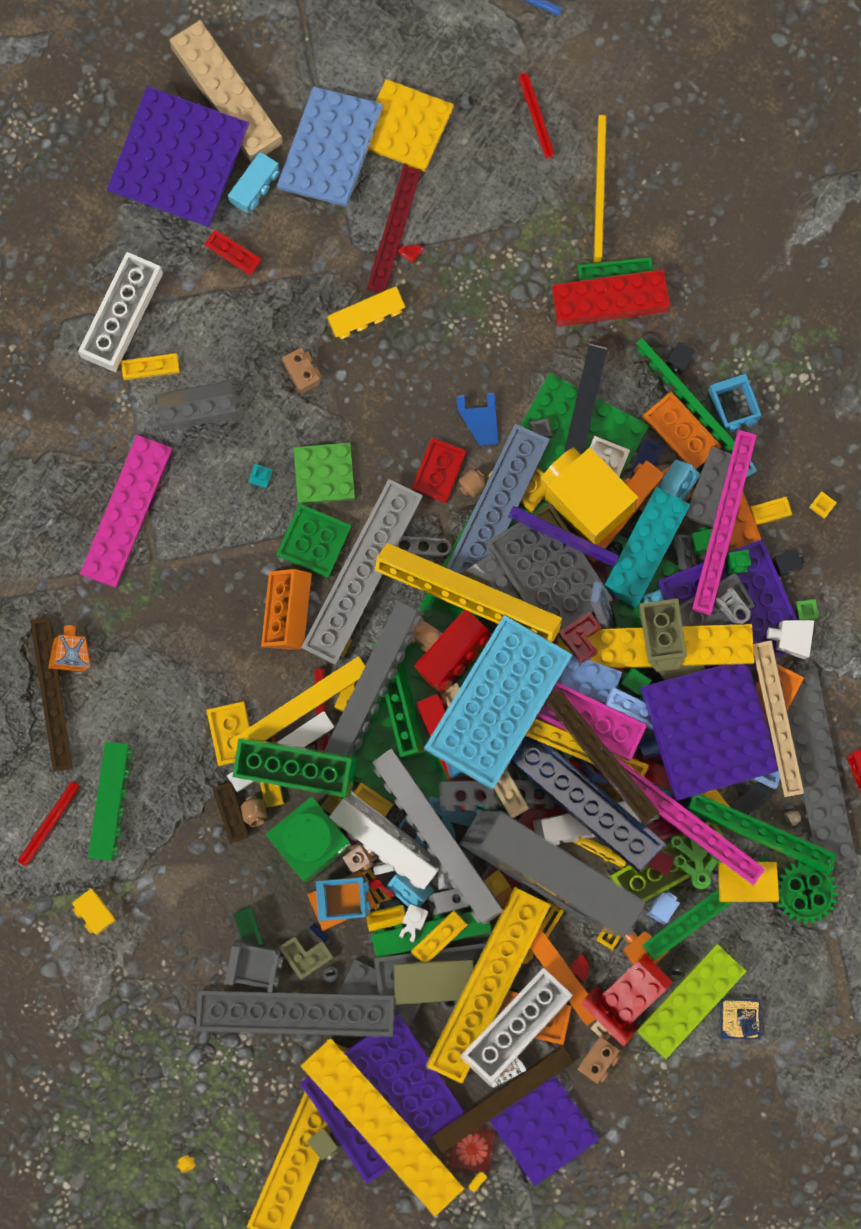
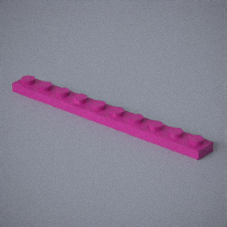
M741 430L737 432L692 606L693 611L707 615L712 613L756 434Z
M614 755L658 809V815L751 885L757 882L765 868Z

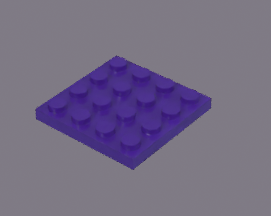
M556 1076L490 1120V1123L534 1186L599 1140Z

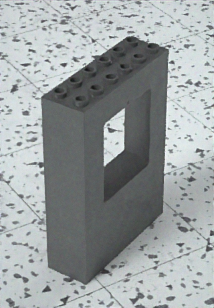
M479 811L459 844L596 931L625 938L633 932L635 920L640 918L645 911L644 905L646 902L503 812Z

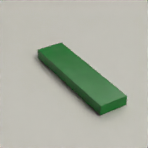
M649 257L577 265L579 281L650 272L653 271L652 258Z

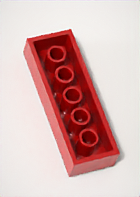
M664 270L552 285L551 290L557 327L668 312L670 306Z

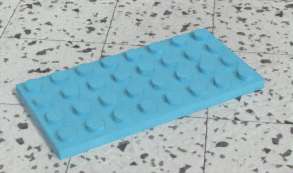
M504 615L424 750L493 790L572 654Z

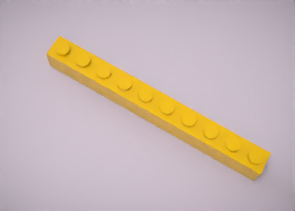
M389 543L385 545L377 556L375 571L499 624L505 615L551 643L560 630L561 617Z

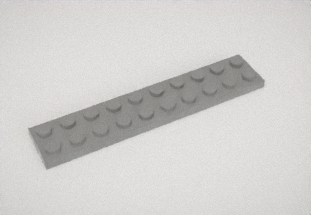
M388 479L301 648L337 665L383 576L382 573L375 571L377 556L387 543L398 546L423 495Z

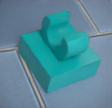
M255 464L248 482L267 489L273 470Z

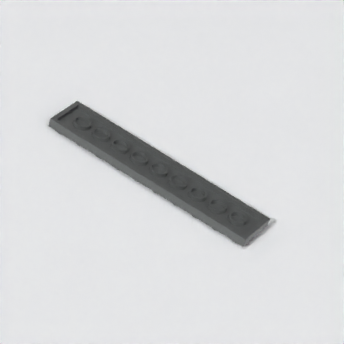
M817 668L794 672L804 677V680L787 711L804 790L802 796L812 844L835 853V862L856 859Z
M198 991L196 1031L393 1037L395 997Z

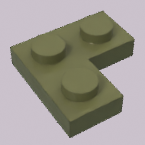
M294 936L279 947L300 980L333 959L323 941L306 952Z

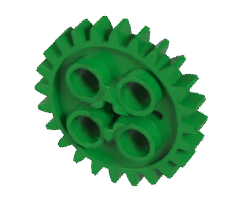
M801 861L797 862V868L793 863L790 864L791 871L784 868L783 870L786 875H778L782 881H778V886H780L778 889L779 900L781 903L777 907L785 908L782 914L789 913V920L796 917L795 923H799L801 919L804 925L807 924L808 919L811 924H815V918L819 922L823 921L821 915L828 917L827 910L834 911L831 904L837 903L833 896H837L839 893L833 892V889L837 888L838 885H832L831 883L835 880V877L829 878L828 875L830 873H824L822 870L806 863L803 866ZM802 875L805 878V887L803 881L801 880ZM810 876H815L818 879L816 886H812L809 883ZM791 880H796L799 883L797 890H793L790 887ZM805 888L806 890H810V894H808V896L802 894V891H804ZM815 895H819L822 898L820 906L816 905L813 901ZM807 897L811 905V910L808 909ZM796 899L803 901V908L801 910L797 909L794 905Z

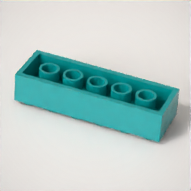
M658 487L654 489L604 584L610 595L635 608L637 607L690 506L689 503Z

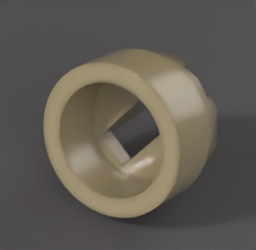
M790 810L784 813V817L790 827L800 822L801 816L799 812Z

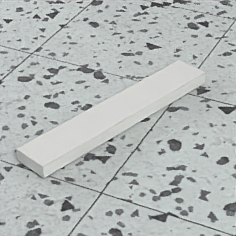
M323 711L277 743L306 748L335 727ZM233 772L227 775L237 792L255 782L232 777Z

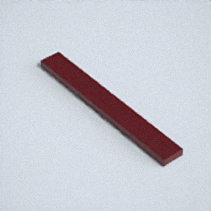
M406 163L403 165L367 285V290L381 293L387 289L397 250L399 249L422 172L420 169L408 166Z

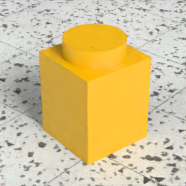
M590 447L582 455L575 448H571L559 457L541 477V481L547 486L545 501L553 506L559 516L579 537L595 545L600 543L634 512L638 500L637 495Z

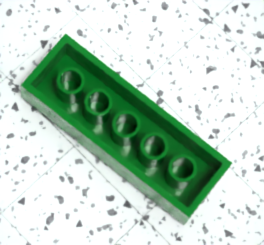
M244 737L238 738L232 777L339 797H349L352 792L357 757Z

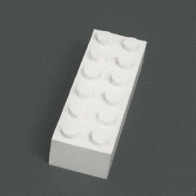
M126 252L78 351L81 358L116 372L163 275L161 266Z
M352 792L351 796L343 798L329 817L338 828L345 829L352 839H358L362 842L364 848L368 851H374L379 855V859L382 862L391 864L399 875L408 877L410 882L417 888L421 887L424 890L440 868L438 864L441 862L437 857L433 858L426 848Z
M624 801L617 802L641 823ZM569 813L533 820L535 833L555 846L560 845L559 841L561 840L563 843L578 841L579 836L581 838L596 837ZM658 814L655 817H653L650 821H648L645 825L653 823V820L659 819Z
M543 968L462 1054L461 1059L491 1086L568 1003L573 995Z

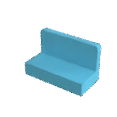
M674 460L658 488L684 501L701 474L691 464Z
M398 873L386 886L408 907L411 904L420 908L434 892V889L429 884L424 890L421 887L417 888L410 882L408 877L405 875L401 876Z

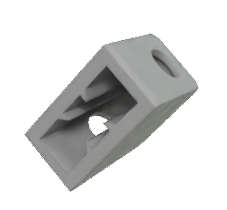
M452 889L429 896L427 901L431 916L467 907L461 899L463 895L459 889ZM452 897L456 899V903L453 902Z

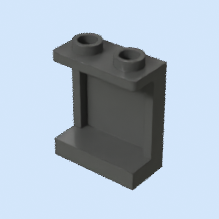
M234 941L225 984L233 985L234 982L266 988L268 992L272 993L274 987L277 988L280 976L276 974L277 969L282 967L283 957H280L281 950Z

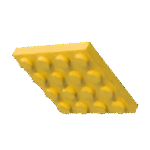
M386 79L376 100L377 103L383 105V109L368 150L400 163H406L408 166L425 172L453 111L454 104Z

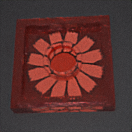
M477 1129L452 1146L450 1167L489 1172L495 1132Z

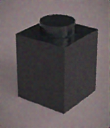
M679 342L667 359L666 365L673 373L681 375L693 358L695 351Z
M797 549L776 555L772 559L778 577L799 571L803 567L802 564H804L803 556L801 553H798Z

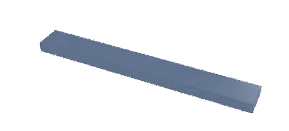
M594 582L591 596L594 612L599 624L602 626L601 629H612L614 616L603 585L600 582Z

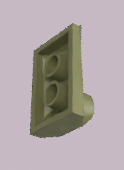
M678 598L640 603L639 616L648 663L654 667L656 672L679 669L680 664L687 657Z

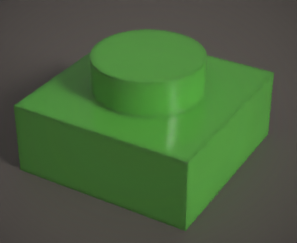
M816 599L796 602L798 620L818 619Z

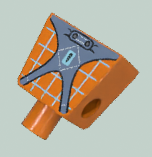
M64 626V635H58L54 638L48 668L85 671L90 667L86 638L76 636V626Z

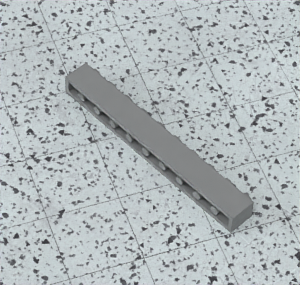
M390 749L372 762L375 766L373 771L379 778L383 777L386 782L384 787L389 794L394 793L397 798L394 800L400 810L404 808L408 815L405 817L411 826L415 824L418 828L417 835L422 842L426 840L430 846L427 849L432 857L435 858L437 856L441 862L438 865L443 873L450 875L452 878L450 883L453 888L461 891L463 894L461 899L467 907L469 905L474 910L472 915L475 920L486 925L504 911L395 751Z

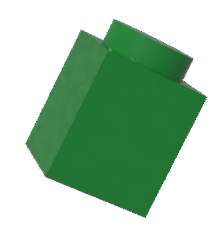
M312 796L265 834L306 885L349 851L351 847L350 842Z

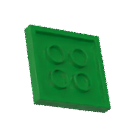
M299 504L276 556L329 578L352 525Z

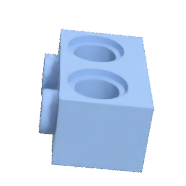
M662 892L654 901L647 915L662 925L666 924L679 905V902L676 901L677 897L670 892Z

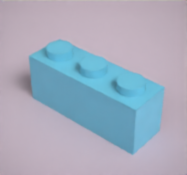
M259 152L228 195L229 202L247 214L251 209L254 210L258 205L260 196L265 195L268 191L270 182L277 179L280 173L278 163Z

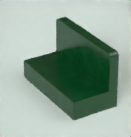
M250 906L247 909L233 913L242 942L258 946L265 945L253 908Z

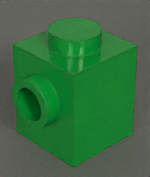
M709 527L700 528L698 532L691 534L695 555L707 552L712 529H709Z
M632 668L630 671L626 670L620 678L623 682L620 686L640 699L642 696L641 687L649 685L652 680Z

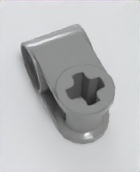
M728 588L727 593L715 599L716 605L734 625H742L750 618L749 608H747L732 588ZM736 611H741L744 614L743 620L736 617Z

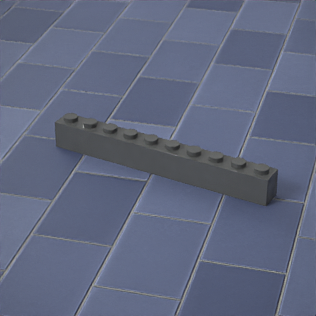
M397 600L324 750L325 752L354 756L356 750L361 747L363 743L362 738L371 727L370 721L373 715L378 712L382 697L388 692L390 680L396 676V668L399 662H402L404 659L405 650L413 641V633L416 627L420 626L424 612Z

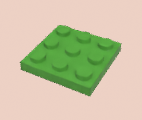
M350 443L294 447L298 504L355 500Z

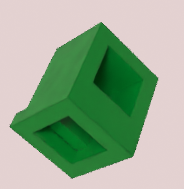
M748 550L730 552L726 555L725 561L728 575L748 572L747 567L751 565Z

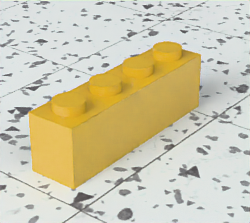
M392 287L326 316L334 336H339L340 339L350 336V331L357 329L359 332L368 328V323L374 321V324L385 320L384 316L391 314L393 317L402 313L401 309L405 308V305L397 287Z

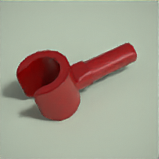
M373 878L368 882L374 892L380 888L390 897L395 895L377 878Z

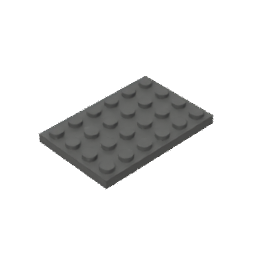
M551 504L532 514L568 531ZM521 523L515 524L485 543L500 563L522 601L562 618L559 631L587 613H594L591 604L594 582H602L583 552ZM603 585L608 602L611 603L613 599Z

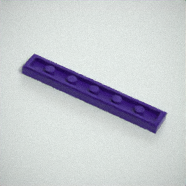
M513 506L509 513V518L612 567L618 559L617 554L520 508Z

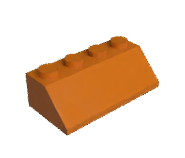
M297 569L269 572L261 647L288 650L303 649L301 647L305 641L311 573Z

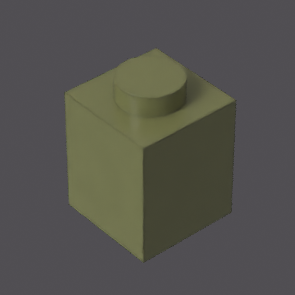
M325 1128L321 1129L307 1141L321 1160L324 1158L329 1160L337 1154L335 1150L338 1146Z

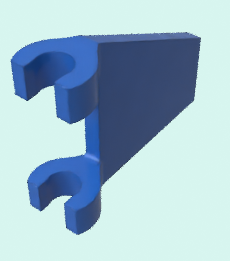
M487 393V407L466 409L464 395L456 397L457 410L479 446L498 444L494 393Z

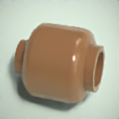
M470 469L459 479L461 485L459 490L466 497L470 495L475 498L484 490L487 479L478 469L476 471Z
M251 796L242 803L241 812L243 821L252 827L264 824V821L268 818V812L263 799Z

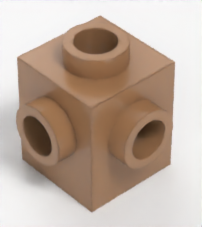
M360 842L350 847L351 852L342 857L352 874L360 870L367 871L374 866L372 862L378 859L374 851H368Z

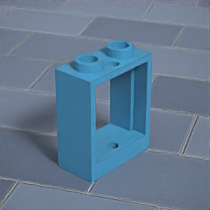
M746 374L710 385L708 392L721 427L725 431L734 432L739 430L740 426L746 424L747 426H752L758 423L761 413ZM742 387L752 415L728 423L718 395Z
M363 877L316 881L318 921L368 917V913H371L370 901L366 899V893H369L368 881H365ZM359 883L361 913L329 915L327 886Z

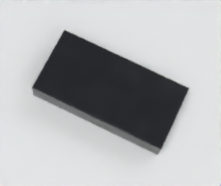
M758 781L729 806L732 809L749 815L772 795Z

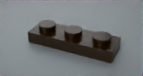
M229 782L212 788L230 844L249 838L232 783Z

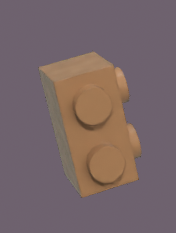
M302 347L282 357V362L300 395L320 385L319 378L322 377L317 367L313 368L310 362L313 360L308 351L304 352Z
M422 620L420 626L416 627L413 633L414 639L411 643L414 644L416 642L424 652H427L443 633Z
M598 1037L577 1067V1070L595 1083L603 1082L609 1074L606 1070L610 1064L614 1066L620 1058L618 1055L620 1050L602 1037Z

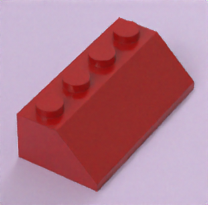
M464 609L414 667L429 685L443 694L451 687L454 680L463 674L470 662L477 658L479 652L487 645L492 635L472 613Z

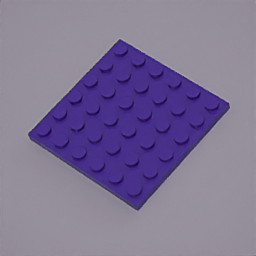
M147 86L107 191L209 228L249 123Z
M763 539L731 552L749 551L751 565L747 567L748 572L736 574L755 605L749 609L750 618L744 624H752L753 644L772 641L775 658L786 653L776 650L777 640L767 639L768 628L778 629L780 622L795 621L797 618ZM726 561L724 562L720 581L731 576L728 575ZM703 563L657 581L664 600L678 598L679 605L695 597ZM742 613L737 618L743 620L744 614ZM729 621V622L725 623L724 625H734V624H733L731 621ZM754 656V663H753V664H748V665H749V668H752V667L757 666V665H756L755 656ZM703 665V666L705 667V669H710V668L718 667V666H721V665Z
M748 664L721 665L641 687L675 801L779 771L773 741Z
M399 1014L394 1017L393 1037H365L343 1052L423 1143L432 1139L431 1135L464 1113L438 1072L426 1066L429 1060ZM310 1076L300 1082L366 1184L390 1168L388 1163Z

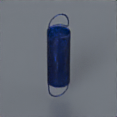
M314 922L308 927L323 942L330 938Z

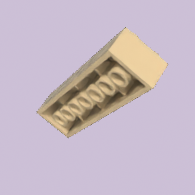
M200 20L169 39L172 50L213 109L249 123L240 148L251 163L259 152L267 155L283 145L280 133Z

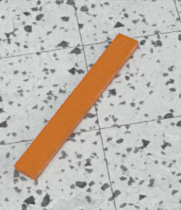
M510 886L495 897L503 910L513 891ZM539 928L530 949L545 970L573 995L569 1003L584 1024L588 1026L596 1020L580 1004L588 993L541 928Z

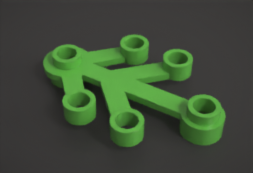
M680 836L672 837L670 839L671 847L677 848L694 861L695 869L688 865L685 857L681 855L673 859V865L676 868H681L691 876V882L694 887L698 889L707 888L711 883L710 873L717 863L721 861L716 860L711 855V860L703 868L702 860L708 852L702 847L700 849V846L692 839H690L692 847L690 849L683 843ZM674 839H678V846L673 843ZM678 858L682 860V865L677 864ZM700 875L704 877V882L699 881Z

